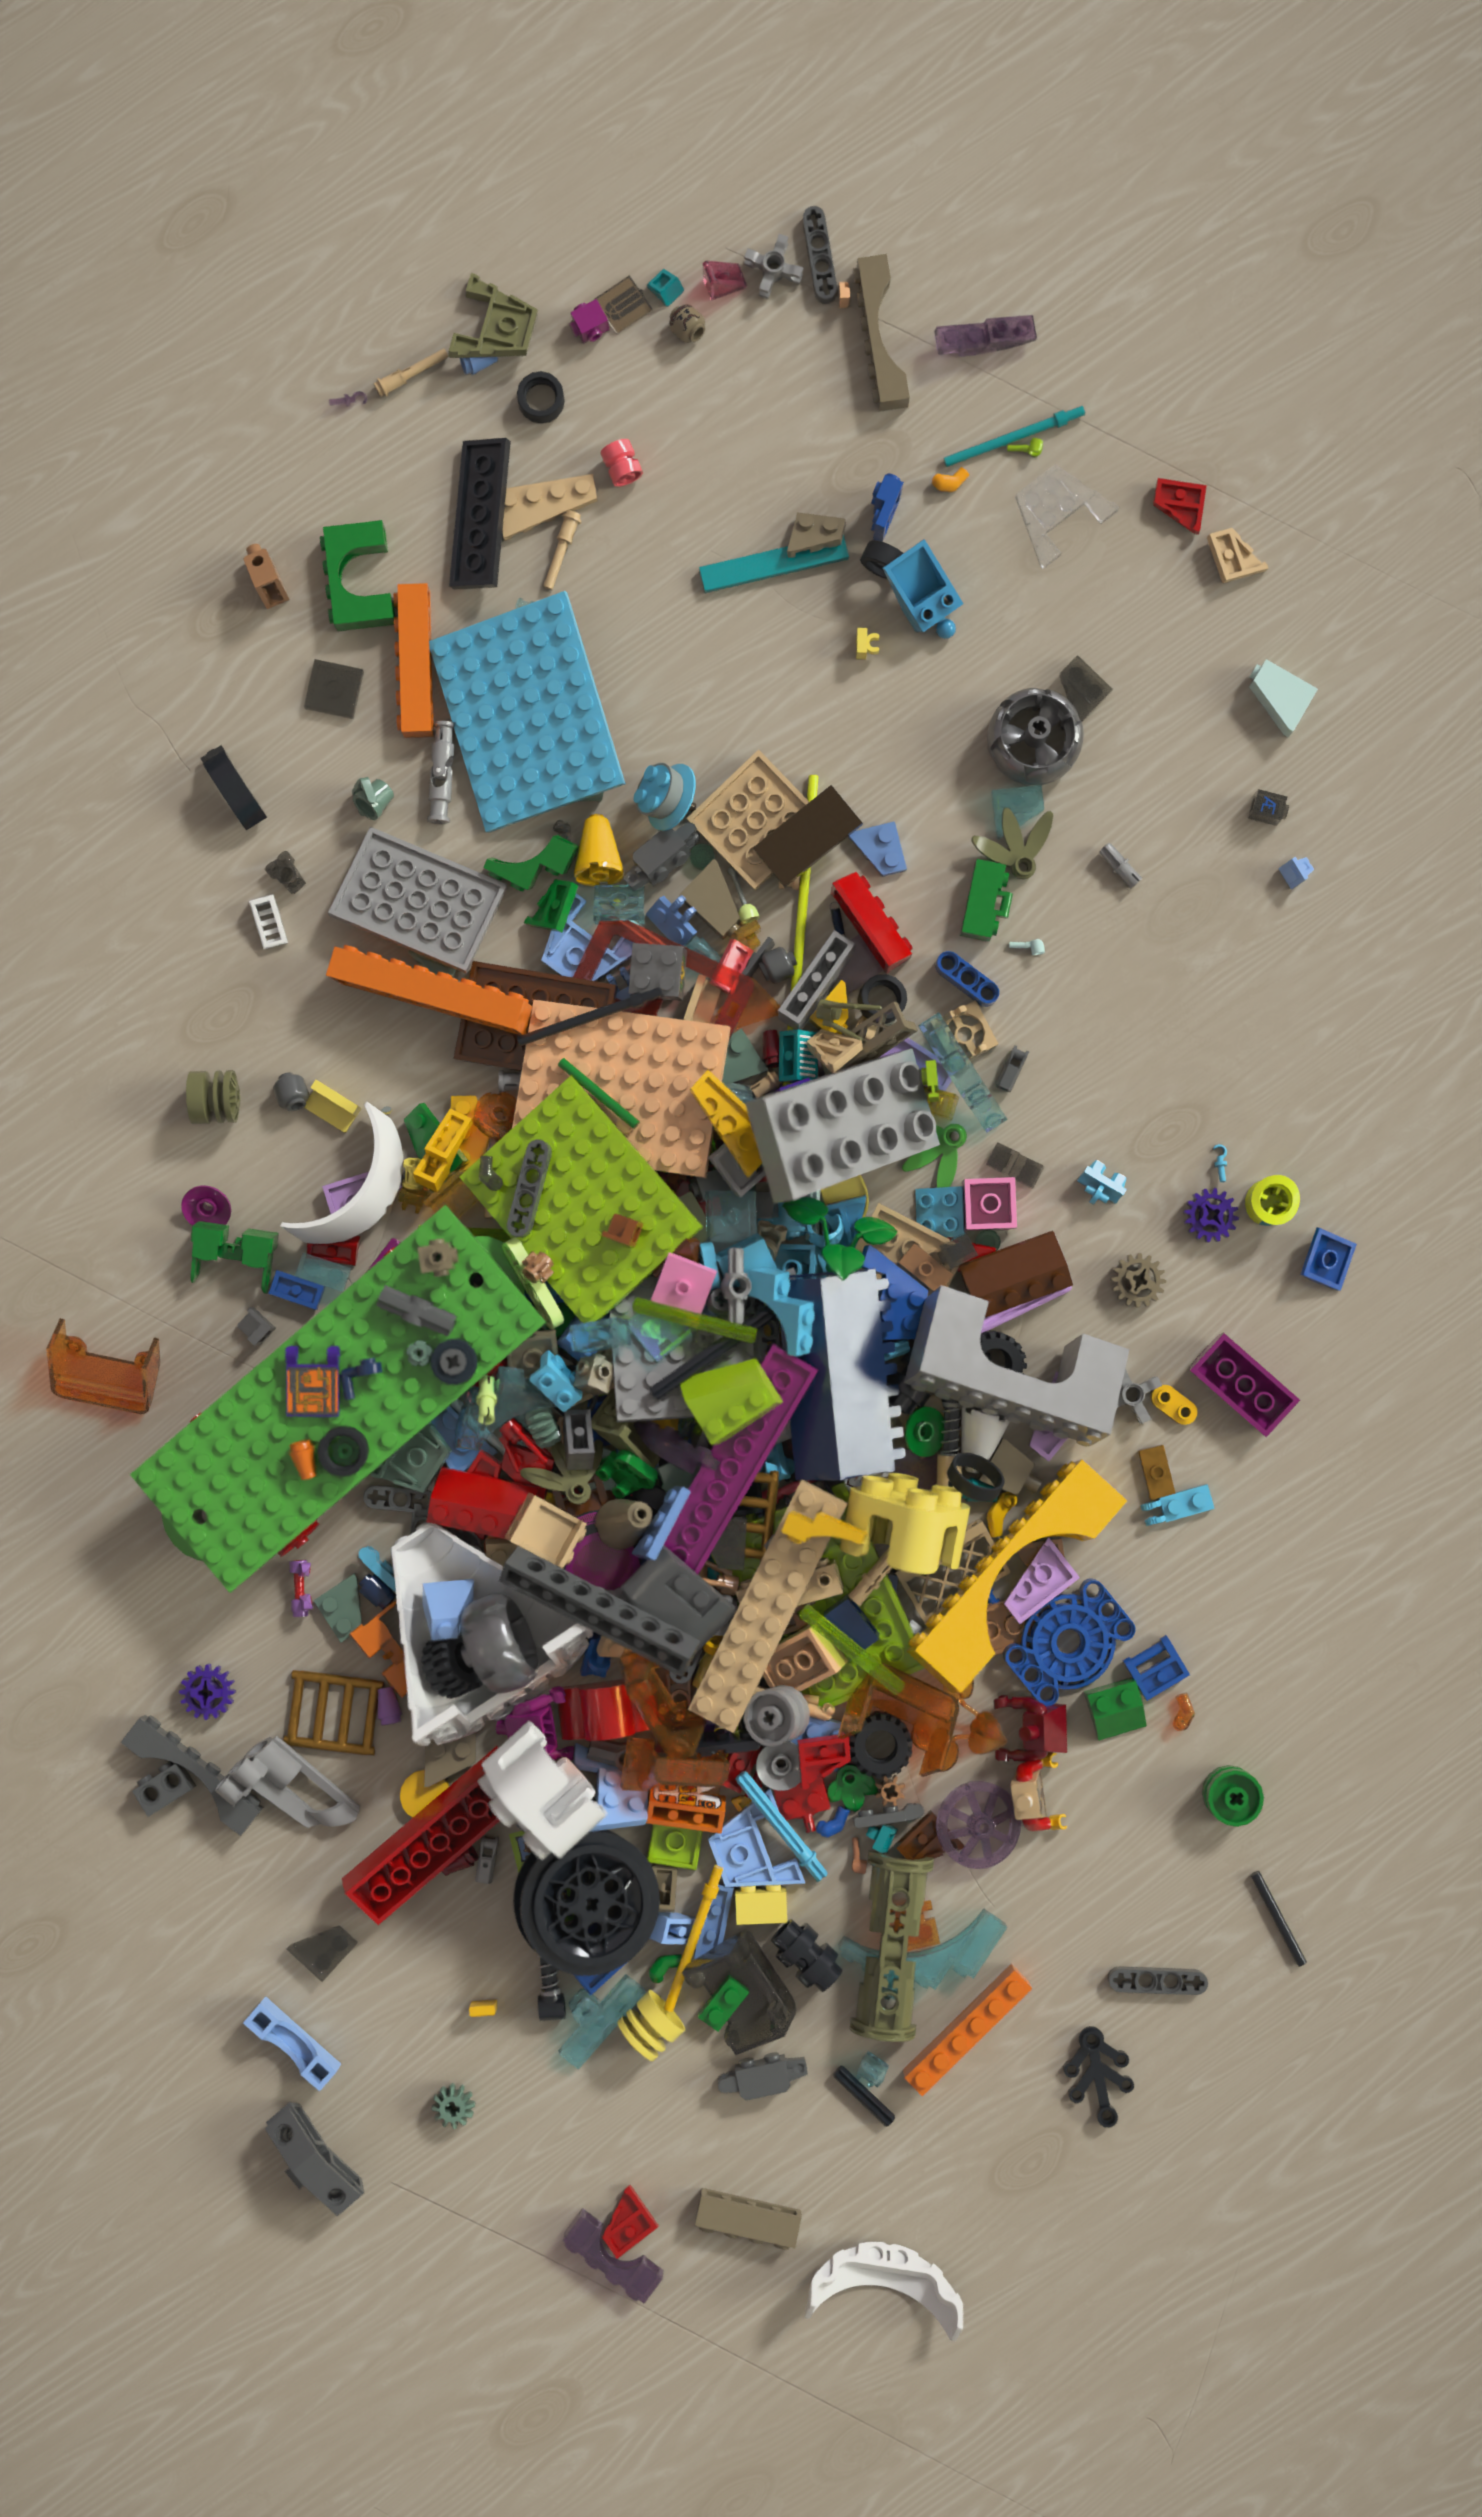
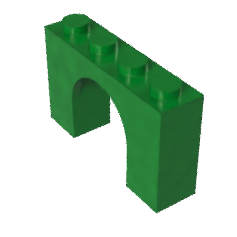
M383 521L323 527L324 536H320L321 550L326 552V560H323L322 564L324 575H328L329 584L325 585L327 600H331L332 609H328L330 624H334L338 632L394 625L395 608L391 593L357 596L348 592L342 585L344 568L352 559L362 555L388 552L386 529Z

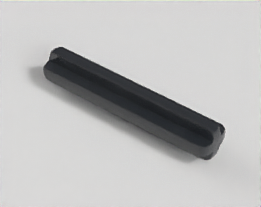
M844 2066L838 2067L833 2074L834 2078L884 2126L888 2127L891 2125L895 2115Z

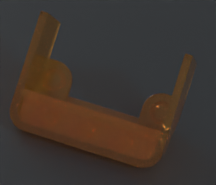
M60 1318L46 1348L50 1388L53 1394L67 1400L135 1414L147 1413L152 1404L160 1367L159 1338H154L149 1351L139 1352L134 1362L87 1352V1346L81 1338L66 1335L65 1319Z
M881 1663L872 1667L849 1698L837 1737L843 1739L860 1733L865 1718L870 1715L874 1706L913 1725L911 1732L913 1744L918 1749L925 1751L919 1776L925 1777L943 1771L960 1709L957 1699L953 1695L888 1664Z

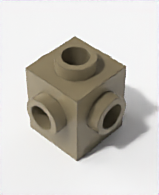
M444 1239L430 1240L429 1246L417 1247L422 1274L434 1273V1277L450 1275L449 1270L455 1269L454 1263H459L456 1247L452 1248V1244L449 1242L445 1243ZM438 1254H442V1260L440 1262L436 1261V1257Z
M594 1353L588 1357H581L576 1367L573 1387L591 1395L607 1394L614 1377L613 1363L606 1361L607 1358L601 1354Z

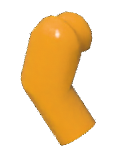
M960 467L953 476L936 474L932 478V485L939 491L954 492L969 477V473L963 467Z

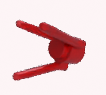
M515 1418L499 1429L503 1435L499 1440L503 1444L516 1473H519L520 1469L509 1442L515 1445L522 1440L543 1463H546L547 1459L541 1452L552 1456L546 1448L541 1449L538 1447L532 1435Z

